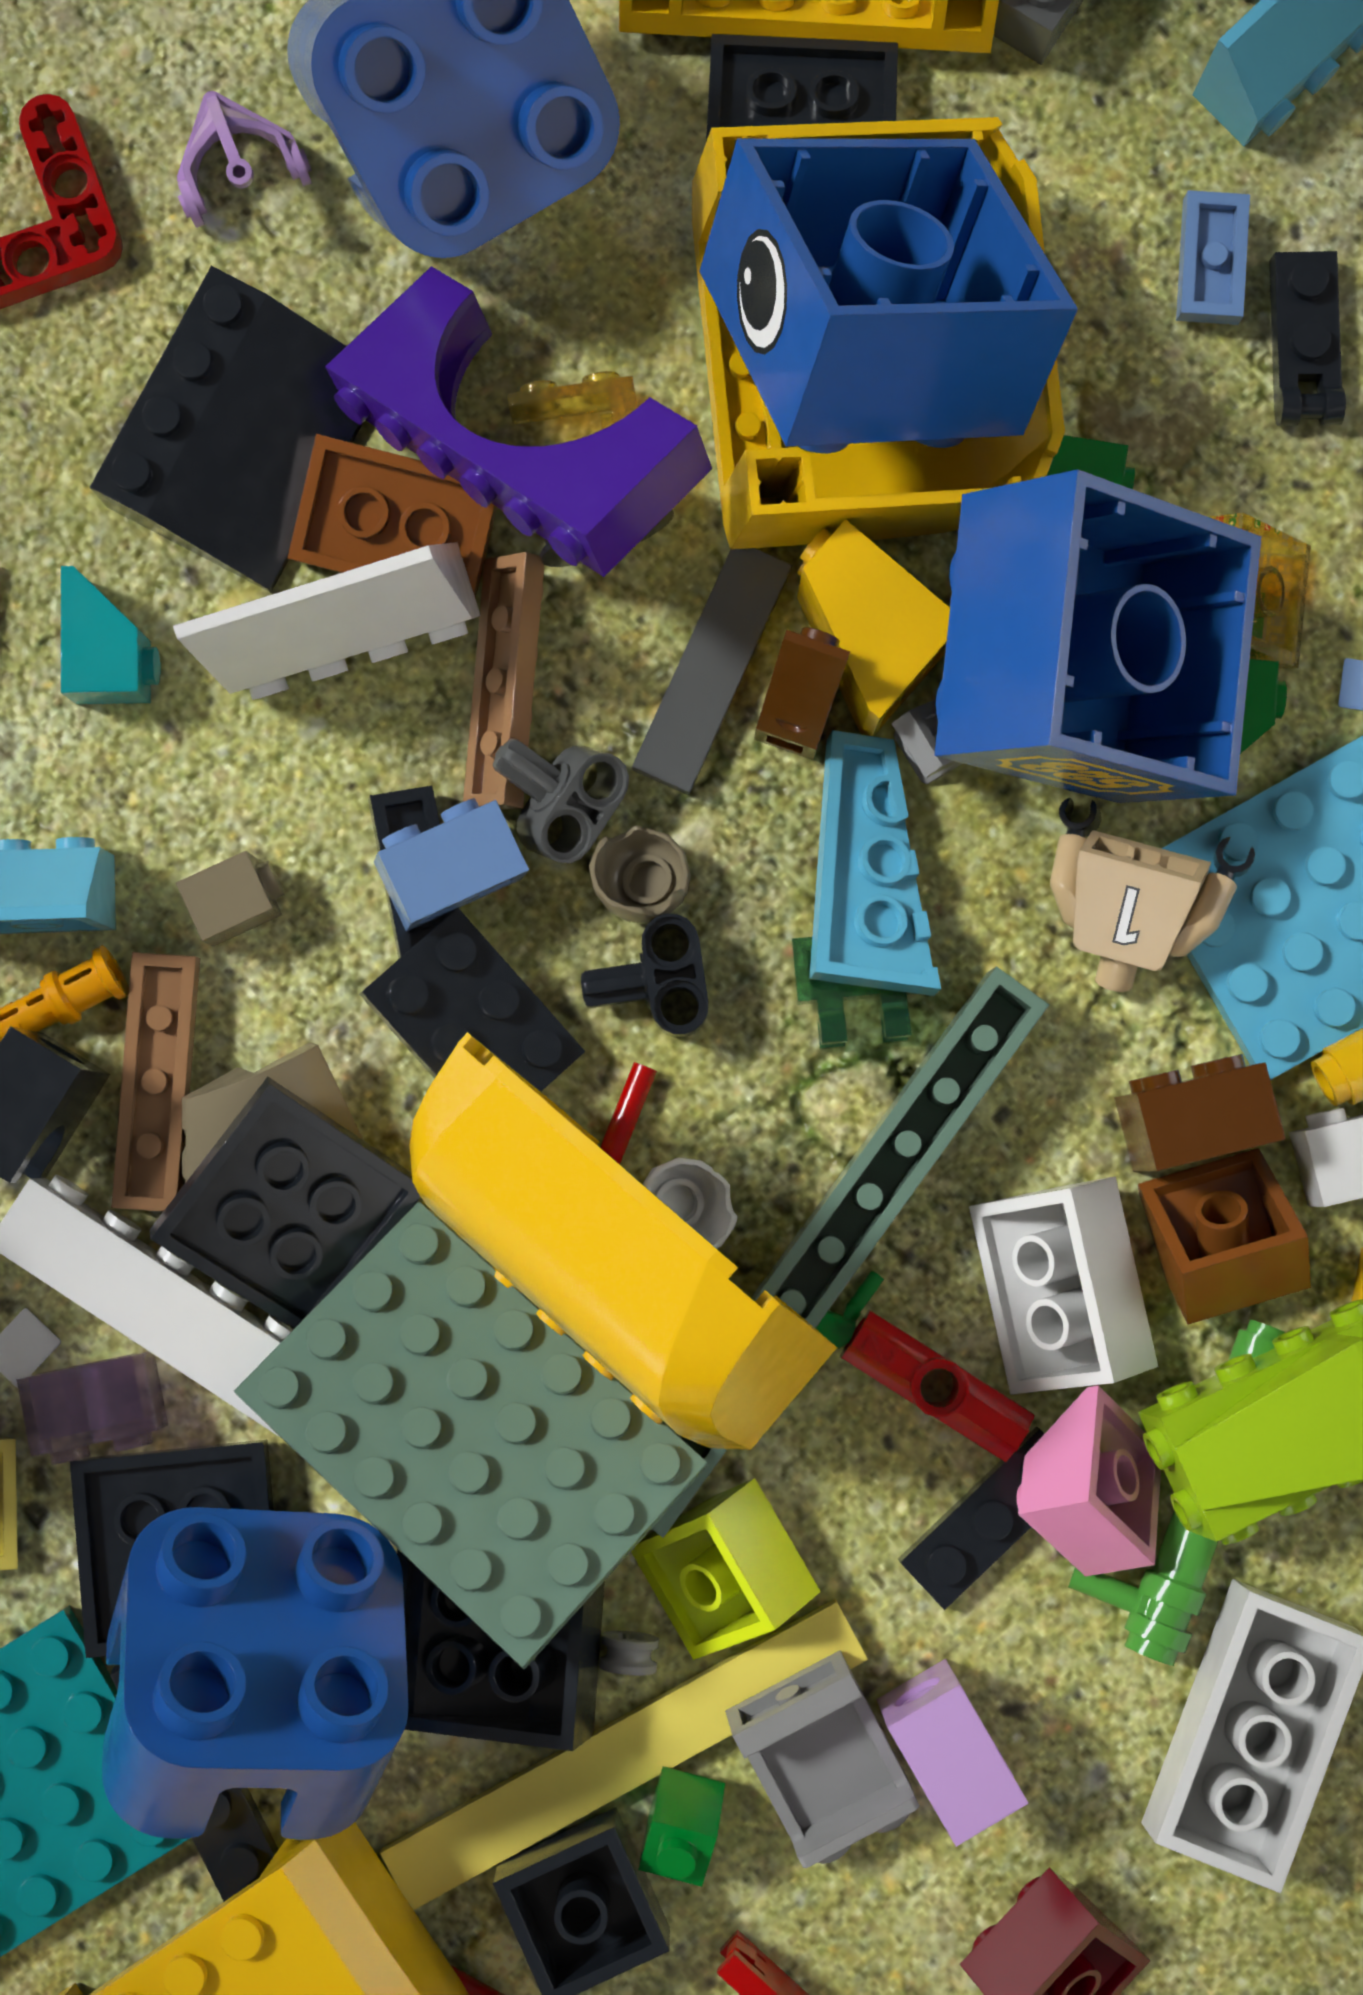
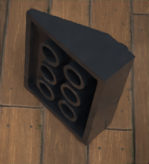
M211 265L91 483V490L107 508L271 593L289 561L287 558L316 434L353 443L362 424L352 421L337 405L334 395L338 390L325 367L346 345L268 294Z
M397 1549L403 1574L408 1683V1718L404 1730L574 1751L594 1735L605 1581L524 1670Z

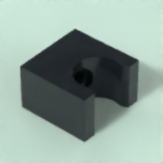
M10 1026L0 1042V1178L9 1183H16L22 1174L29 1178H46L111 1074L44 1033Z

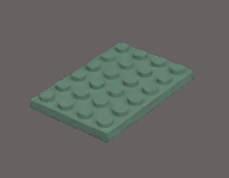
M418 1202L234 1390V1393L525 1670L707 1468V1462L663 1422L659 1425L643 1413L629 1399L632 1394L615 1378L610 1381L597 1371L582 1356L585 1351L565 1333L560 1336L536 1315L539 1310L513 1286L506 1288L494 1277L496 1270L421 1202Z

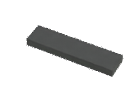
M755 548L730 550L632 765L633 771L686 795H690L792 570L791 564Z

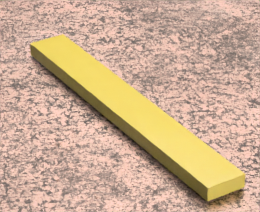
M835 1598L595 1730L594 1735L574 1751L559 1750L382 1847L380 1855L394 1882L412 1909L415 1910L660 1775L662 1766L673 1768L731 1736L732 1733L725 1712L727 1709L841 1650L850 1669L867 1661V1655Z

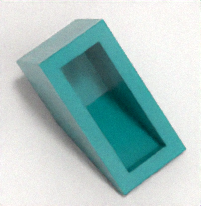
M61 566V693L75 704L151 703V685H159L161 677V662L158 648L151 647V641L74 566Z

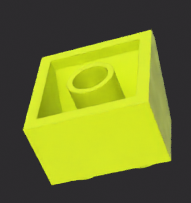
M755 1478L709 1498L679 1516L664 1538L654 1531L645 1536L631 1551L693 1660L776 1630L821 1592Z

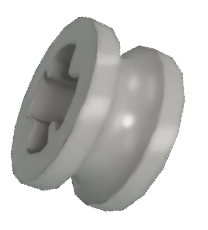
M606 1631L602 1633L601 1644L607 1647V1654L599 1659L600 1669L611 1673L634 1676L656 1673L657 1662L651 1659V1652L659 1648L658 1637L634 1631Z

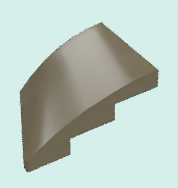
M309 1042L254 1073L237 1067L182 1097V1129L186 1135V1146L182 1152V1176L185 1178V1183L267 1077H270L363 1140L319 1045Z

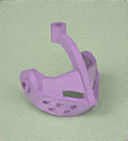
M208 91L203 96L177 174L178 186L181 195L178 196L186 217H191L196 228L205 225L202 215L207 213L204 199L198 188L197 172L202 157L212 144L219 140L221 141L229 161L226 174L233 186L242 189L247 188L253 182V170L246 160L240 158L232 138L233 134L247 133L258 135L272 142L282 153L286 161L287 170L291 173L293 180L300 178L303 187L312 184L308 174L312 169L303 148L298 149L296 141L289 131L215 91Z

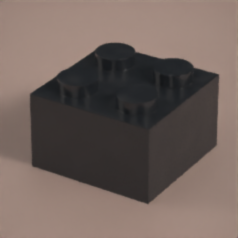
M617 1807L530 1846L497 1864L492 1884L541 1995H577L670 1951V1926L646 1872L638 1870L640 1859Z

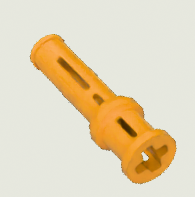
M103 945L93 949L92 958L61 974L56 970L44 975V979L40 981L38 989L1 1007L0 1042L10 1026L39 1032L57 1022L63 1025L68 1023L72 1025L82 1019V1012L113 996L118 1000L128 996L129 987L110 951Z

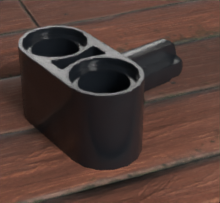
M666 913L655 917L647 924L642 934V952L639 953L641 962L585 970L581 973V989L586 1007L596 1008L646 1000L647 1008L651 1009L656 1026L663 1033L671 1037L685 1038L695 1034L703 1027L708 1016L709 1001L699 937L695 926L687 918L678 914ZM665 929H676L682 932L687 937L689 943L687 953L681 959L674 962L658 958L652 949V942L655 936ZM685 991L696 999L698 1013L690 1023L674 1025L665 1019L661 1011V1005L664 998L670 993Z

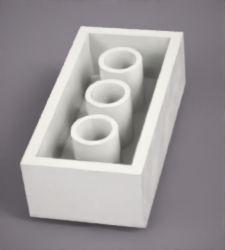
M1232 1579L1141 1822L1156 1844L1278 1893L1282 1892L1363 1673L1362 1632L1351 1625Z

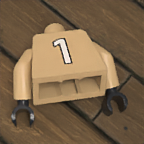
M1067 798L1061 803L1059 808V817L1067 828V833L1061 835L1058 840L1050 887L1063 922L1073 928V945L1078 950L1101 956L1095 982L1111 991H1130L1133 987L1137 967L1161 971L1168 956H1186L1219 928L1237 889L1234 878L1247 873L1254 862L1255 851L1251 847L1246 861L1242 865H1229L1223 858V851L1231 838L1226 837L1218 844L1214 854V865L1217 871L1216 873L1208 874L1211 866L1209 861L1096 831L1100 827L1102 817L1094 800L1091 801L1090 814L1085 821L1081 823L1071 822L1074 802L1071 798Z

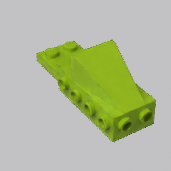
M1363 1299L1352 1301L1336 1308L1329 1313L1330 1321L1311 1330L1309 1326H1303L1276 1337L1272 1340L1274 1349L1254 1358L1251 1354L1234 1357L1215 1367V1376L1194 1385L1193 1381H1188L1164 1390L1156 1396L1158 1403L1138 1412L1146 1430V1433L1143 1434V1440L1147 1451L1155 1465L1160 1470H1164L1174 1492L1170 1495L1172 1506L1186 1530L1215 1542L1221 1540L1224 1545L1237 1543L1259 1531L1258 1521L1279 1512L1280 1516H1290L1310 1508L1317 1502L1315 1494L1332 1485H1337L1338 1488H1346L1363 1482Z

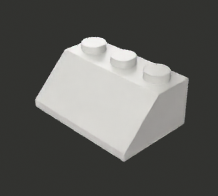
M1116 1176L969 1206L1010 1394L1116 1383L1158 1367Z

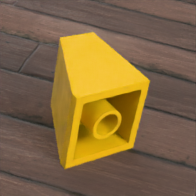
M845 519L833 534L826 528H823L802 552L800 558L804 562L797 571V574L801 576L797 599L811 628L835 636L840 640L838 648L850 651L839 689L862 735L875 736L945 655L950 607Z

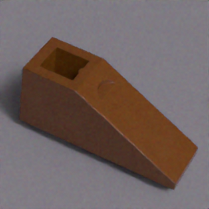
M809 627L802 628L801 634L786 630L756 726L754 740L811 760L814 759L850 651L838 648L840 643L838 638L827 632Z

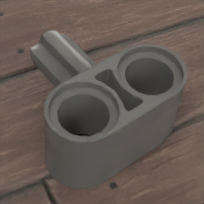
M512 738L499 747L493 762L496 772L530 796L517 820V834L520 842L528 850L559 863H573L581 859L590 850L623 800L629 785V775L626 766L618 757L586 746L567 748L561 752L553 764H550L521 741ZM595 763L597 779L594 785L585 791L583 776L590 765ZM561 817L563 823L562 832L555 842L549 844L547 839L548 828L555 818Z

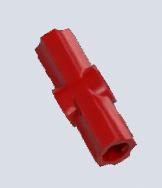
M870 1309L856 1326L851 1340L845 1345L840 1355L841 1359L908 1400L925 1414L933 1416L1005 1463L1018 1450L1029 1432L1030 1425L1035 1417L1034 1413ZM933 1369H946L953 1378L951 1394L941 1402L931 1403L924 1400L920 1390L923 1377Z

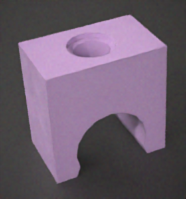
M946 1658L877 1699L889 1732L956 1847L1029 1804Z

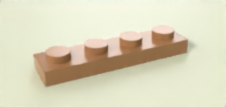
M528 552L488 558L484 562L480 606L481 616L479 617L463 802L475 798L479 807L496 800L501 810L522 809L524 803V791L496 772L493 762L496 751L509 739H518L527 747L529 746L535 667L538 658L537 644L540 610L543 598L544 564L540 556Z
M132 952L111 1208L164 1211L183 1186L182 1152L186 1146V1135L182 1129V1097L190 1094L201 960V958L196 956Z

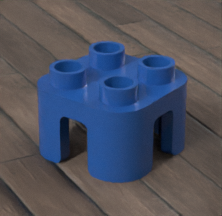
M308 0L298 12L291 26L287 54L293 80L311 112L325 121L337 138L355 172L354 175L348 178L355 195L373 220L417 253L435 258H451L475 250L592 181L606 167L616 148L620 129L617 101L569 0Z
M189 1507L173 1510L156 1518L142 1530L130 1552L107 1636L106 1664L120 1665L118 1691L103 1743L102 1781L108 1801L120 1818L136 1830L155 1837L180 1839L198 1837L205 1832L218 1795L222 1791L231 1788L286 1789L281 1801V1836L287 1839L312 1840L327 1838L350 1827L362 1815L404 1732L408 1718L403 1574L398 1555L388 1539L370 1524L343 1514Z

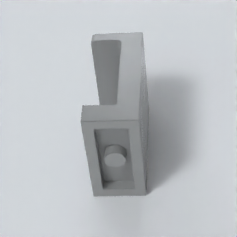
M841 1650L725 1711L732 1737L744 1759L748 1757L792 1840L796 1855L803 1868H808L816 1863L825 1864L839 1859L850 1849L852 1844L874 1832L885 1833L894 1830L906 1821L910 1813L919 1808V1803L909 1780Z

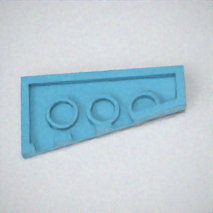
M832 730L826 740L809 979L935 996L941 990L938 968L932 965L928 939L931 937L927 911H922L916 880L919 875V868L915 850L910 849L905 822L908 818V811L893 739Z

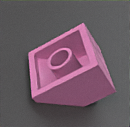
M1099 1385L1087 1387L1024 1456L1022 1482L1017 1490L1018 1515L1085 1577L1155 1565L1161 1470L1155 1465L1147 1451L1143 1440L1145 1432Z

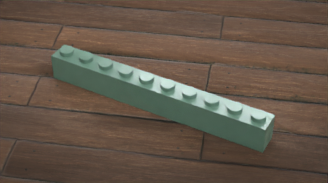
M997 966L988 971L751 1298L756 1301L766 1290L773 1297L775 1295L816 1328L1043 1015L1049 1004ZM679 1436L707 1462V1468L652 1528L653 1531L664 1538L727 1449L707 1448Z

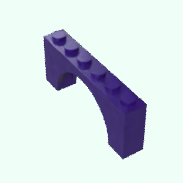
M431 266L325 366L338 390L334 395L337 405L355 423L362 424L366 420L375 426L379 434L394 449L403 451L407 447L416 453L426 468L438 478L444 479L449 475L460 482L465 492L482 507H488L492 503L501 509L508 520L524 535L532 536L536 532L548 540L553 550L568 564L577 566L581 562L602 577H605L712 470L697 425L649 397L637 409L611 426L589 436L555 445L527 447L507 445L485 439L469 431L456 421L457 393L471 360L482 345L492 336V332L474 292Z

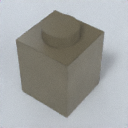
M248 851L241 852L176 882L201 940L213 947L282 916L276 899L285 894L275 870L269 861L259 864L257 858Z

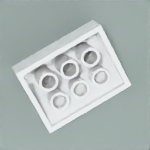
M454 542L428 545L174 625L173 628L177 639L229 694L249 688L252 700L289 689L285 677L305 670L309 671L312 682L348 671L345 658L368 651L371 662L375 663L407 653L408 649L405 639L424 633L429 634L432 644L468 634L465 621L481 615L458 543Z

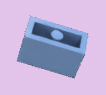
M475 798L469 799L441 813L440 815L444 823L421 833L418 825L414 824L398 830L382 840L386 849L377 853L374 865L406 932L520 881L529 871L496 800L479 807Z

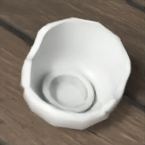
M675 1158L652 1168L643 1182V1185L716 1249L723 1245L736 1226L738 1217L734 1213L731 1204L730 1184L719 1173L714 1172L712 1167L701 1160Z

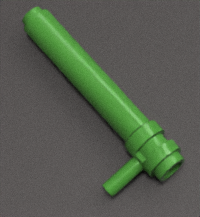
M1250 1319L1246 1331L1239 1329L1229 1359L1243 1354H1251L1253 1358L1274 1349L1272 1340L1286 1332ZM1173 1511L1153 1569H1145L1139 1588L1106 1574L1085 1577L1076 1567L1068 1588L1130 1612L1124 1627L1130 1631L1125 1646L1143 1656L1174 1666L1178 1653H1186L1192 1637V1633L1188 1632L1187 1628L1192 1614L1199 1616L1207 1595L1203 1591L1202 1586L1219 1541L1215 1542L1186 1530L1175 1511Z

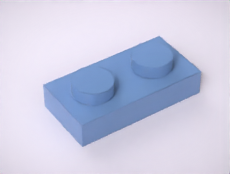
M1187 191L1182 207L1176 321L1238 325L1244 317L1250 194Z

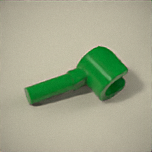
M871 1270L846 1304L843 1314L840 1315L828 1310L815 1329L833 1343L837 1349L849 1343L861 1311L884 1279Z

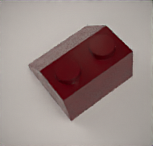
M1049 1867L1041 1877L1032 1879L1021 1889L1016 1904L996 1925L986 1928L979 1934L973 1943L972 1951L959 1965L984 1995H1120L1151 1960L1077 1887Z

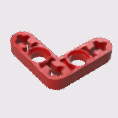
M37 95L25 104L20 113V131L52 219L0 237V260H2L5 271L13 281L11 284L5 285L0 278V309L103 273L114 267L122 254V237L81 124L68 102L56 95ZM54 116L59 123L57 125V132L66 150L56 154L43 133L45 129L43 120ZM69 170L82 171L87 175L85 190L75 198L60 197L55 191L57 179L61 174ZM87 214L90 223L101 237L98 239L100 249L96 252L89 253L85 246L82 245L85 243V235L80 222L76 218L77 216ZM34 247L45 249L49 253V263L44 272L32 277L24 276L18 272L17 262L24 251Z

